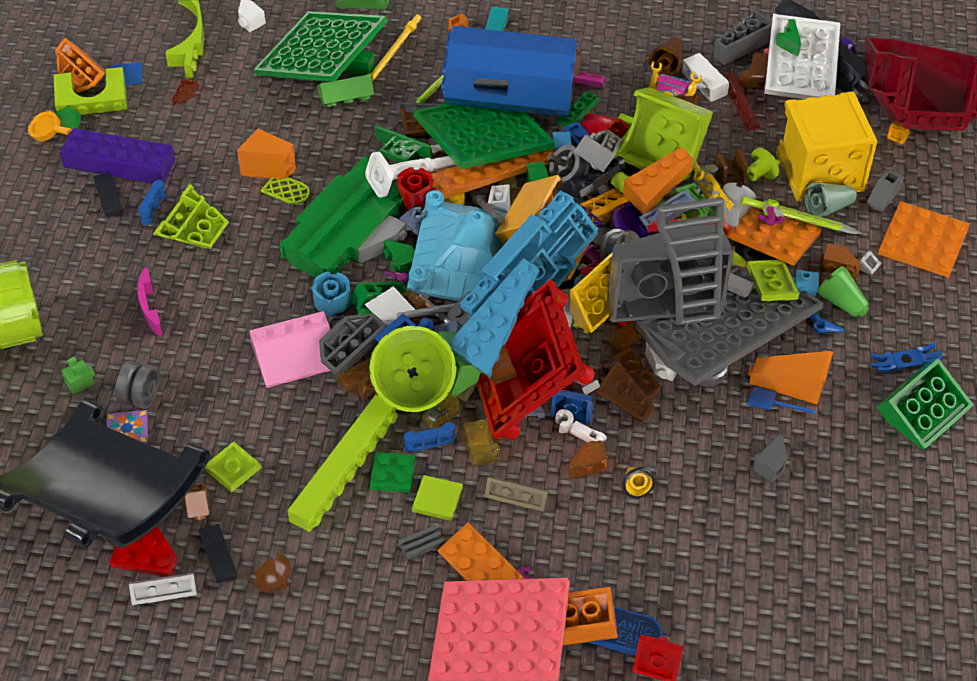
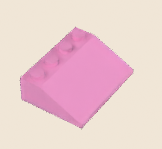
M324 311L249 331L252 348L266 388L331 371L321 363L319 340L330 331Z

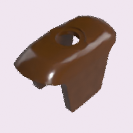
M754 53L751 68L742 72L738 78L741 86L765 89L769 54Z
M740 148L736 149L734 158H723L721 153L716 154L712 164L718 168L716 174L721 184L724 186L727 183H737L736 186L742 187V185L748 187V162ZM727 175H732L735 179L727 181Z

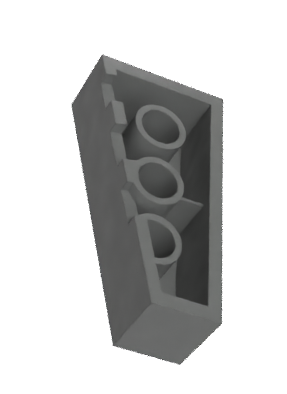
M754 9L751 11L750 16H745L740 24L736 23L731 31H726L715 40L714 58L726 65L770 43L772 20Z

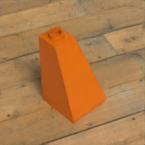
M823 351L757 358L755 365L751 364L748 371V376H751L749 384L817 405L827 378L833 352Z

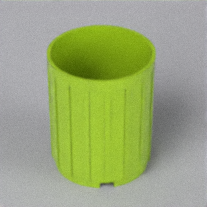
M17 260L0 263V349L33 342L36 341L37 337L43 336L25 261L17 263Z

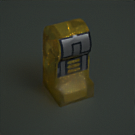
M448 392L444 400L424 413L422 420L433 429L440 428L460 413V401Z

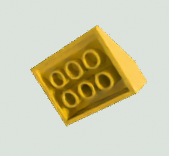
M612 253L570 290V313L576 326L590 333L609 317L606 305Z

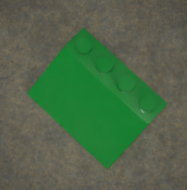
M939 358L921 367L876 407L890 425L924 450L973 406V403Z

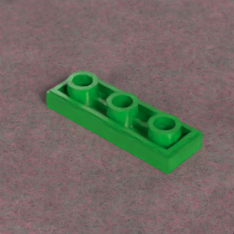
M585 91L570 106L569 116H560L557 119V124L565 127L575 122H580L600 102V97Z

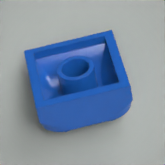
M562 389L552 396L551 416L556 417V413L559 410L566 409L573 414V421L590 424L593 398L590 395Z

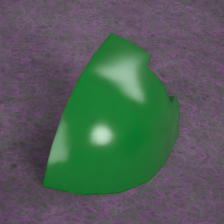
M68 106L56 112L61 121V127L70 128L71 130L79 127L81 114Z

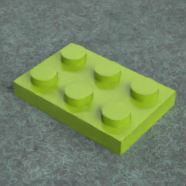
M781 260L748 261L747 269L752 281L755 283V288L761 301L798 300L799 292L785 262Z

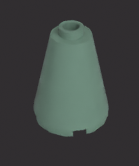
M815 182L807 187L809 190L808 194H805V205L810 214L813 213V215L825 217L853 204L857 194L851 186Z

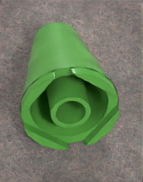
M844 266L831 274L832 277L829 280L826 279L817 290L821 297L856 318L858 316L862 318L869 311L868 301Z

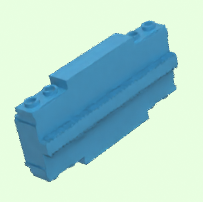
M560 190L538 216L531 214L481 270L484 273V277L460 302L462 310L471 318L523 258L539 269L531 290L527 292L525 299L549 280L554 281L558 288L576 268L577 265L574 262L576 258L598 235V227L593 224L581 205L574 202L572 196Z

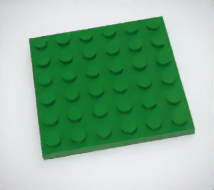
M308 11L255 67L254 72L260 76L334 82L388 22L386 16Z
M443 104L414 110L413 117L460 169H468L469 167L499 162L555 148V141L526 112Z

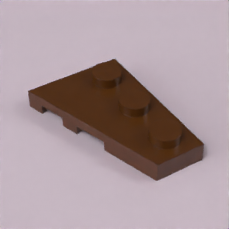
M629 344L603 366V371L608 374L618 360L649 400L660 392V384L650 371L644 368L640 358L634 355Z
M617 360L600 384V387L596 390V393L645 424L654 411L655 406Z

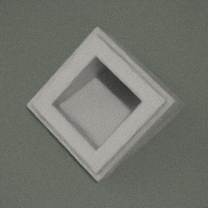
M870 250L863 253L857 259L861 263L860 270L869 275H872L881 265L880 261Z

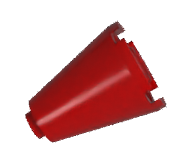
M587 113L582 119V126L590 135L608 129L622 139L626 134V130L628 131L629 129L627 123L622 119L596 113Z
M414 167L404 169L398 174L397 187L405 208L408 212L412 208L421 207L422 211L425 208L426 195L433 186L432 175L424 168H420V170L414 169Z

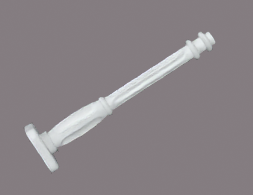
M373 152L366 168V178L377 196L385 197L389 192L392 180L398 179V174L404 169L414 167V169L420 170V168H424L431 173L436 169L457 165L449 156L435 159L425 158L389 165L381 152Z

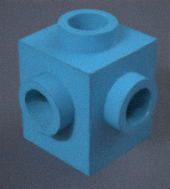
M796 270L795 276L792 279L799 295L801 291H805L816 297L819 287V273Z

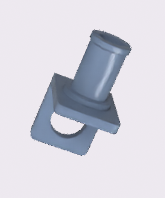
M421 207L410 209L400 218L416 235H419L422 218L425 213L424 210L421 211Z

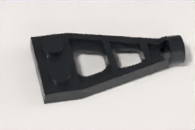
M617 156L612 159L604 172L595 170L576 179L567 180L557 190L558 192L561 190L570 196L583 197L614 177L616 173L625 169L626 161L623 157Z

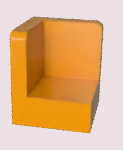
M892 123L887 139L904 144L911 130Z

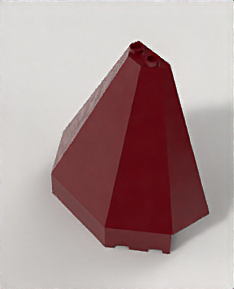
M865 37L864 47L869 87L893 124L911 129L964 131L974 118L977 119V56L897 39Z

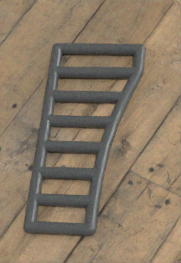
M722 197L665 205L657 209V228L667 250L674 277L675 322L678 326L720 319L724 199ZM716 206V215L665 223L666 213ZM715 223V232L670 239L667 230ZM715 240V248L676 254L673 247ZM714 257V265L680 270L678 263ZM714 273V281L682 286V278ZM713 289V297L683 302V294ZM713 305V313L683 317L684 309Z

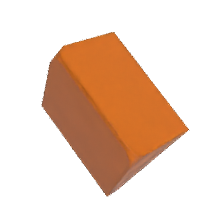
M463 13L449 19V31H452V26L469 27V21Z

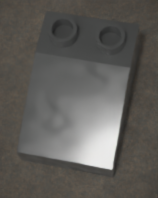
M715 224L673 229L667 232L670 239L715 232ZM724 231L721 313L724 311L733 257V249ZM660 233L613 246L606 305L611 322L676 317L674 277L670 259ZM715 240L673 247L676 254L715 248ZM714 257L678 263L680 270L714 265ZM714 273L682 278V286L714 281ZM713 289L683 294V302L713 297ZM713 305L684 309L683 316L713 313Z

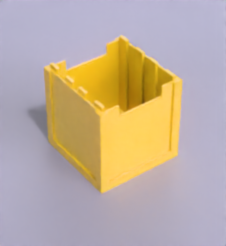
M854 91L840 93V95H824L819 98L809 97L804 100L796 101L794 99L785 101L787 124L784 140L782 142L780 139L776 153L796 201L805 200V194H808L809 190L807 187L815 182L851 186L856 193L865 192L877 139Z

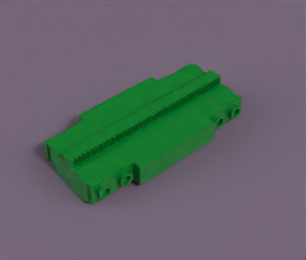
M364 156L355 164L351 172L346 173L345 177L337 175L296 218V227L279 245L281 258L288 259L290 265L315 278L325 272H331V274L339 273V270L344 264L349 262L350 258L357 261L360 246L389 215L394 218L398 216V207H400L403 200L397 187V179L392 180L387 196L378 197L366 178V168L370 157Z

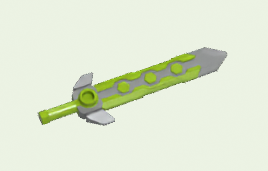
M743 196L741 199L742 205L763 209L765 215H767V206L774 207L775 216H785L839 232L862 234V232L841 222L780 206L779 202L773 199L764 200V202L748 198L747 196Z

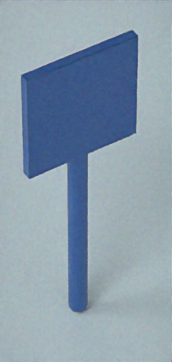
M755 386L747 404L766 410H771L772 404L812 414L816 413L812 409L774 400L776 391Z

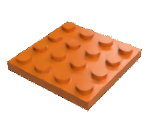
M900 201L878 254L949 278L970 223Z
M752 207L749 212L739 219L738 226L732 227V234L727 235V238L794 266L818 238L822 228L785 217V221H782V223L771 226L759 219V215L768 217L764 214L763 209Z

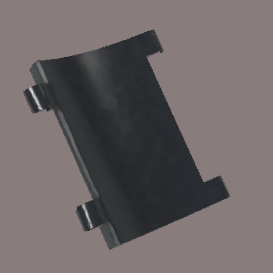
M83 400L79 403L64 427L47 446L23 465L0 475V509L10 511L16 503L24 499L73 522L67 527L65 538L80 547L88 548L95 538L100 535L105 541L119 548H124L148 534L179 505L205 469L210 459V452L207 449L189 443L185 446L179 457L98 424L104 408L91 401Z

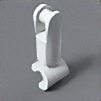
M562 409L556 413L555 423L560 424L559 433L570 432L596 449H600L601 443L607 439L606 435L602 432L593 430L578 421L573 423V414L569 410Z

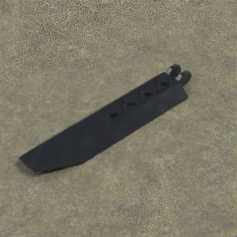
M782 0L775 8L778 15L821 20L814 12L792 0ZM839 39L836 85L843 93L854 91L855 95L861 98L863 94L857 87L861 84L863 88L869 89V84L864 80V77L868 76L867 67Z

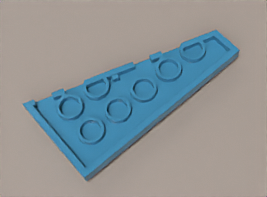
M523 258L448 343L453 352L489 378L493 373L492 368L495 362H498L500 358L499 353L503 345L506 344L517 321V314L520 308H523L526 294L531 290L539 269Z

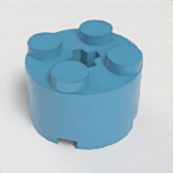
M325 272L315 278L312 292L314 305L318 311H324L327 317H334L351 306L350 283L345 275L338 272L337 274Z

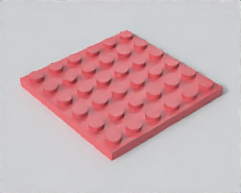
M545 578L444 582L428 681H558L570 585L569 579Z

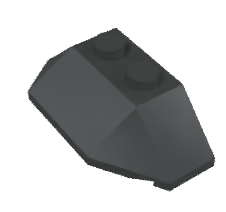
M374 313L344 317L319 340L321 363L335 375L347 372L373 348L376 343L374 337L388 325Z

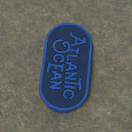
M614 607L618 638L591 641L589 643L636 656L641 634L658 639L663 637V632L659 623L652 617Z

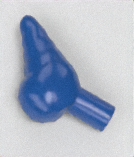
M816 313L810 316L814 322L813 329L819 334L825 332L842 333L844 331L840 326L821 319Z

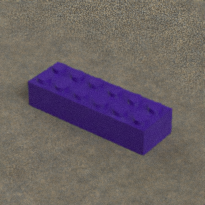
M76 128L72 129L60 151L63 167L98 174L111 172V175L115 177L153 183L156 180H162L165 183L175 162L172 145Z

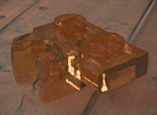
M370 359L337 376L338 383L347 394L356 389L360 397L366 400L367 390L371 389L377 393L370 378Z

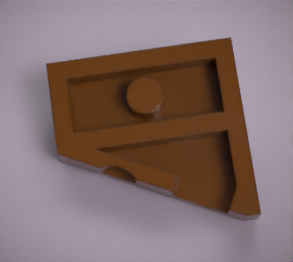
M399 108L405 136L413 138L429 135L413 117L414 113L406 112L404 108Z

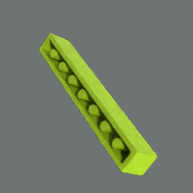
M374 396L288 509L289 522L311 532L314 526L319 525L323 514L331 509L334 499L342 494L346 483L353 479L355 471L364 464L366 456L369 452L374 451L378 440L385 436L389 425L396 421L398 416L396 408L388 405L379 396Z

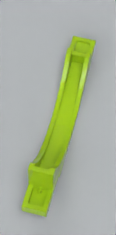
M178 0L179 4L194 13L198 22L193 33L184 42L166 50V59L168 66L184 67L186 78H193V73L197 70L196 60H198L199 55H203L204 46L200 4L198 0Z

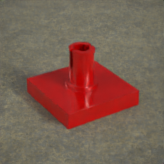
M641 634L633 672L662 681H676L684 646L671 643L666 637H659L657 639Z

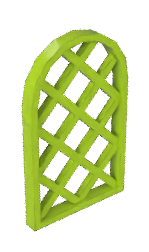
M272 177L261 189L262 193L289 204L303 203L310 196L307 185L289 177L281 180L277 178L276 181H273L274 177ZM287 181V185L281 186L280 182ZM278 183L279 186L272 187V184ZM297 185L298 189H291V186ZM282 188H289V191L283 192ZM280 189V193L274 194L273 190ZM307 190L308 193L302 194L301 191ZM299 191L300 195L293 196V192ZM284 194H291V197L285 198ZM301 197V200L295 201V198Z

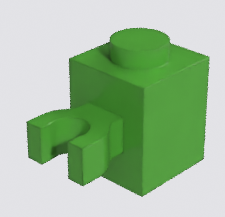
M75 357L67 360L69 367L61 371L64 381L73 395L95 385L93 380L95 373L91 366H86L83 360L77 363Z

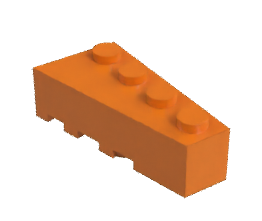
M680 147L625 179L623 194L644 215L653 207L655 208L660 200L667 196L675 185L677 186L692 171L693 157L683 147Z

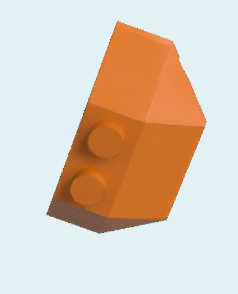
M64 38L56 48L55 55L57 56L58 74L71 73L74 90L77 93L95 87L105 74V69L67 38Z

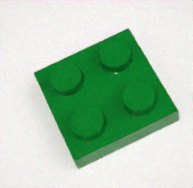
M375 452L370 490L411 493L416 461L415 455Z

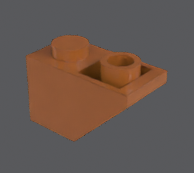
M827 243L821 271L833 273L838 268L844 266L852 278L858 279L861 263L846 247Z

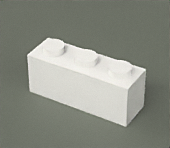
M700 53L683 60L682 73L691 83L693 82L691 79L693 72H696L694 79H698L701 74L702 82L697 84L696 87L710 102L728 94V80Z

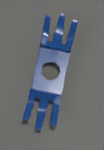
M934 342L925 347H916V349L896 353L887 352L881 355L873 353L872 358L880 361V363H871L870 365L880 372L891 374L895 370L925 365L937 358L941 361L943 357L941 355L942 351L926 354L936 347ZM908 356L912 362L904 363L901 357Z

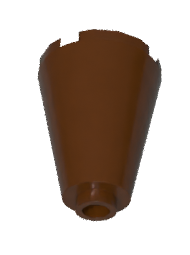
M674 37L650 53L648 59L650 66L654 62V68L658 69L661 63V71L658 73V76L660 74L675 76L679 72L682 63L683 42L679 38Z

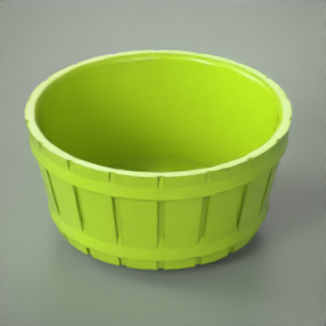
M406 326L395 329L380 340L371 356L370 378L372 385L383 401L398 410L419 412L430 409L444 400L453 387L456 377V361L453 351H451L445 339H442L438 333L433 330L430 331L428 328ZM413 367L417 368L418 376L410 378L407 370H412Z

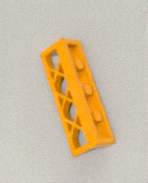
M614 188L580 205H583L588 210H592L591 213L603 222L602 225L611 221L612 215L618 206L631 203V201L624 194H620V190ZM607 198H615L617 200H608ZM595 204H604V206H596ZM592 217V222H597V220Z

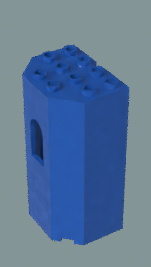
M452 26V31L448 32L445 51L447 52L442 70V75L444 76L441 90H443L442 97H444L445 104L568 117L577 39ZM479 78L508 81V90L473 86V83Z

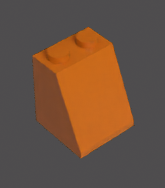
M257 129L237 150L242 176L286 179L296 170L293 144L263 130Z

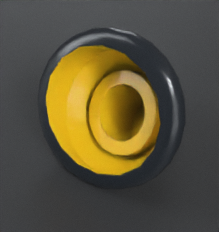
M629 467L622 481L623 492L630 498L646 496L654 487V474L644 467Z

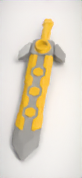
M696 161L693 169L695 172L693 183L697 186L696 191L699 193L702 190L707 199L722 197L724 199V220L731 227L738 226L739 211L711 174L718 170L717 166L705 165V167L700 168Z

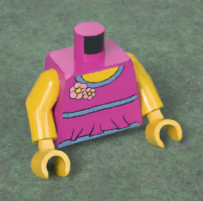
M654 62L651 64L653 75L650 77L649 87L671 96H678V94L693 96L697 90L696 85L702 82L701 74L698 79H694L696 72L691 74L692 84L690 81L664 74L658 76V73L661 71V63L658 69L654 68Z

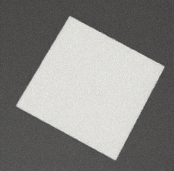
M394 287L365 304L372 313L387 325H390L397 319V313L415 310Z

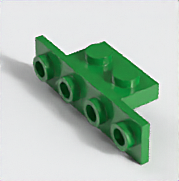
M378 125L374 127L377 141L385 143L379 150L383 157L397 163L412 161L417 156L424 159H434L430 145Z

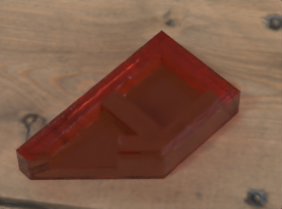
M182 79L172 98V104L175 105L193 98L199 87V82Z

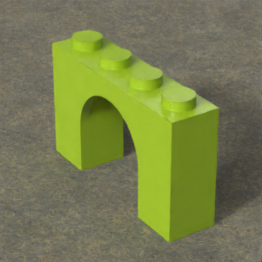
M123 67L105 69L106 87L100 94L94 97H81L74 92V82L71 73L54 74L56 111L68 106L81 115L127 110L126 83Z

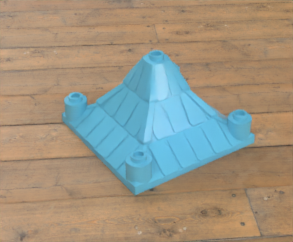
M433 190L426 195L425 213L420 226L412 268L409 271L406 292L459 301L467 292L472 291L476 287L478 282L484 277V273L481 270L504 246L495 234L501 223H498L484 209L444 202V195L440 191ZM497 211L505 218L507 213Z

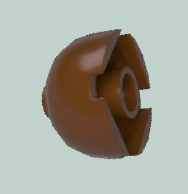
M281 551L276 553L278 558L274 560L271 557L254 573L256 578L249 579L259 591L273 593L279 590V592H282L290 584L287 580L291 576L292 568L290 562Z

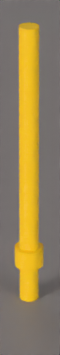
M416 14L412 21L406 24L405 30L370 74L372 81L379 75L408 35L414 32L417 27L416 25L421 20L420 15Z

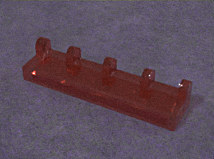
M727 72L726 79L729 82L728 93L746 131L759 129L760 125L758 122H754L755 114L749 106V102L744 95L743 89L740 87L738 79L734 72Z

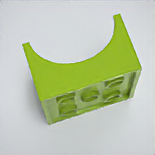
M651 87L635 90L634 96L637 98V106L634 119L626 139L616 152L614 158L621 156L626 163L644 169L683 147L693 157V171L713 112ZM692 171L682 181L689 179Z

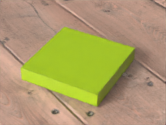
M232 442L212 458L204 470L232 493L262 467L256 459L238 444Z
M424 475L412 507V512L452 521L463 484Z

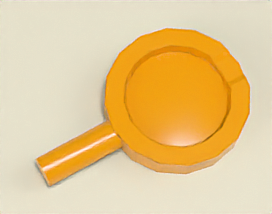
M51 111L38 114L28 126L30 136L40 142L49 140L56 133L69 135L72 130L61 127L60 119Z

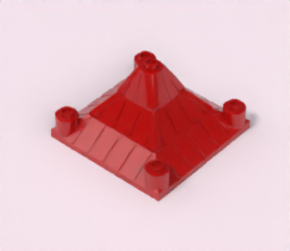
M552 280L546 282L524 300L525 303L517 314L518 318L512 332L499 353L500 358L492 368L493 373L489 378L484 373H481L476 382L491 435L497 440L501 437L509 441L515 440L521 430L518 422L562 389L569 390L575 382L586 386L594 378L593 368L581 361L566 315L564 314L563 308L567 305L568 295L558 289L556 283Z

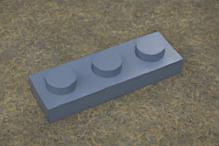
M685 189L640 216V221L647 229V225L652 224V221H657L658 207L695 201V199ZM685 211L666 213L665 223Z

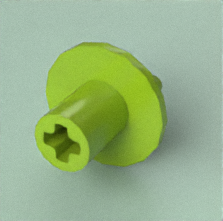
M756 148L752 152L751 158L753 163L748 166L747 177L751 181H756L761 176L770 180L775 179L779 175L778 164H780V161L778 159L775 160L767 150Z

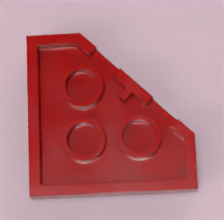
M156 526L134 543L124 548L116 546L109 563L112 568L168 577L173 575L178 560L160 529Z

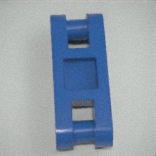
M162 180L153 182L139 207V214L141 215V223L143 225L152 223V214L159 207L160 200L166 198L164 182Z
M447 422L443 427L436 429H427L419 433L406 432L404 435L405 451L413 453L453 443L455 440L454 424Z

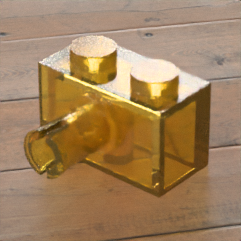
M487 419L464 423V438L472 467L496 463L499 447L497 442H493Z

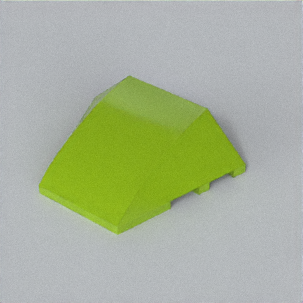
M189 184L181 195L180 201L166 220L161 222L154 235L200 248L211 249L229 221L214 207H211L204 200L205 198L202 195L200 196L194 190V187Z

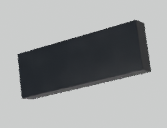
M111 172L93 176L105 216L110 217L123 213Z
M219 523L199 529V534L217 584L238 577Z

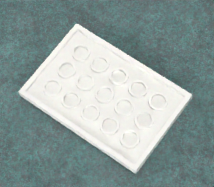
M773 14L764 94L799 99L835 95L840 23ZM788 19H795L801 40L799 56H794L776 45L777 35L784 32Z

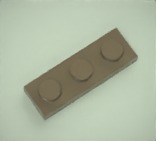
M489 476L484 497L543 512L549 490Z

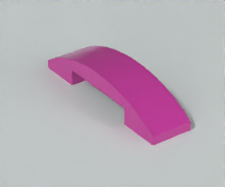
M144 268L138 282V298L141 311L150 329L158 336H162L157 309L149 311L146 295L153 294L148 268Z

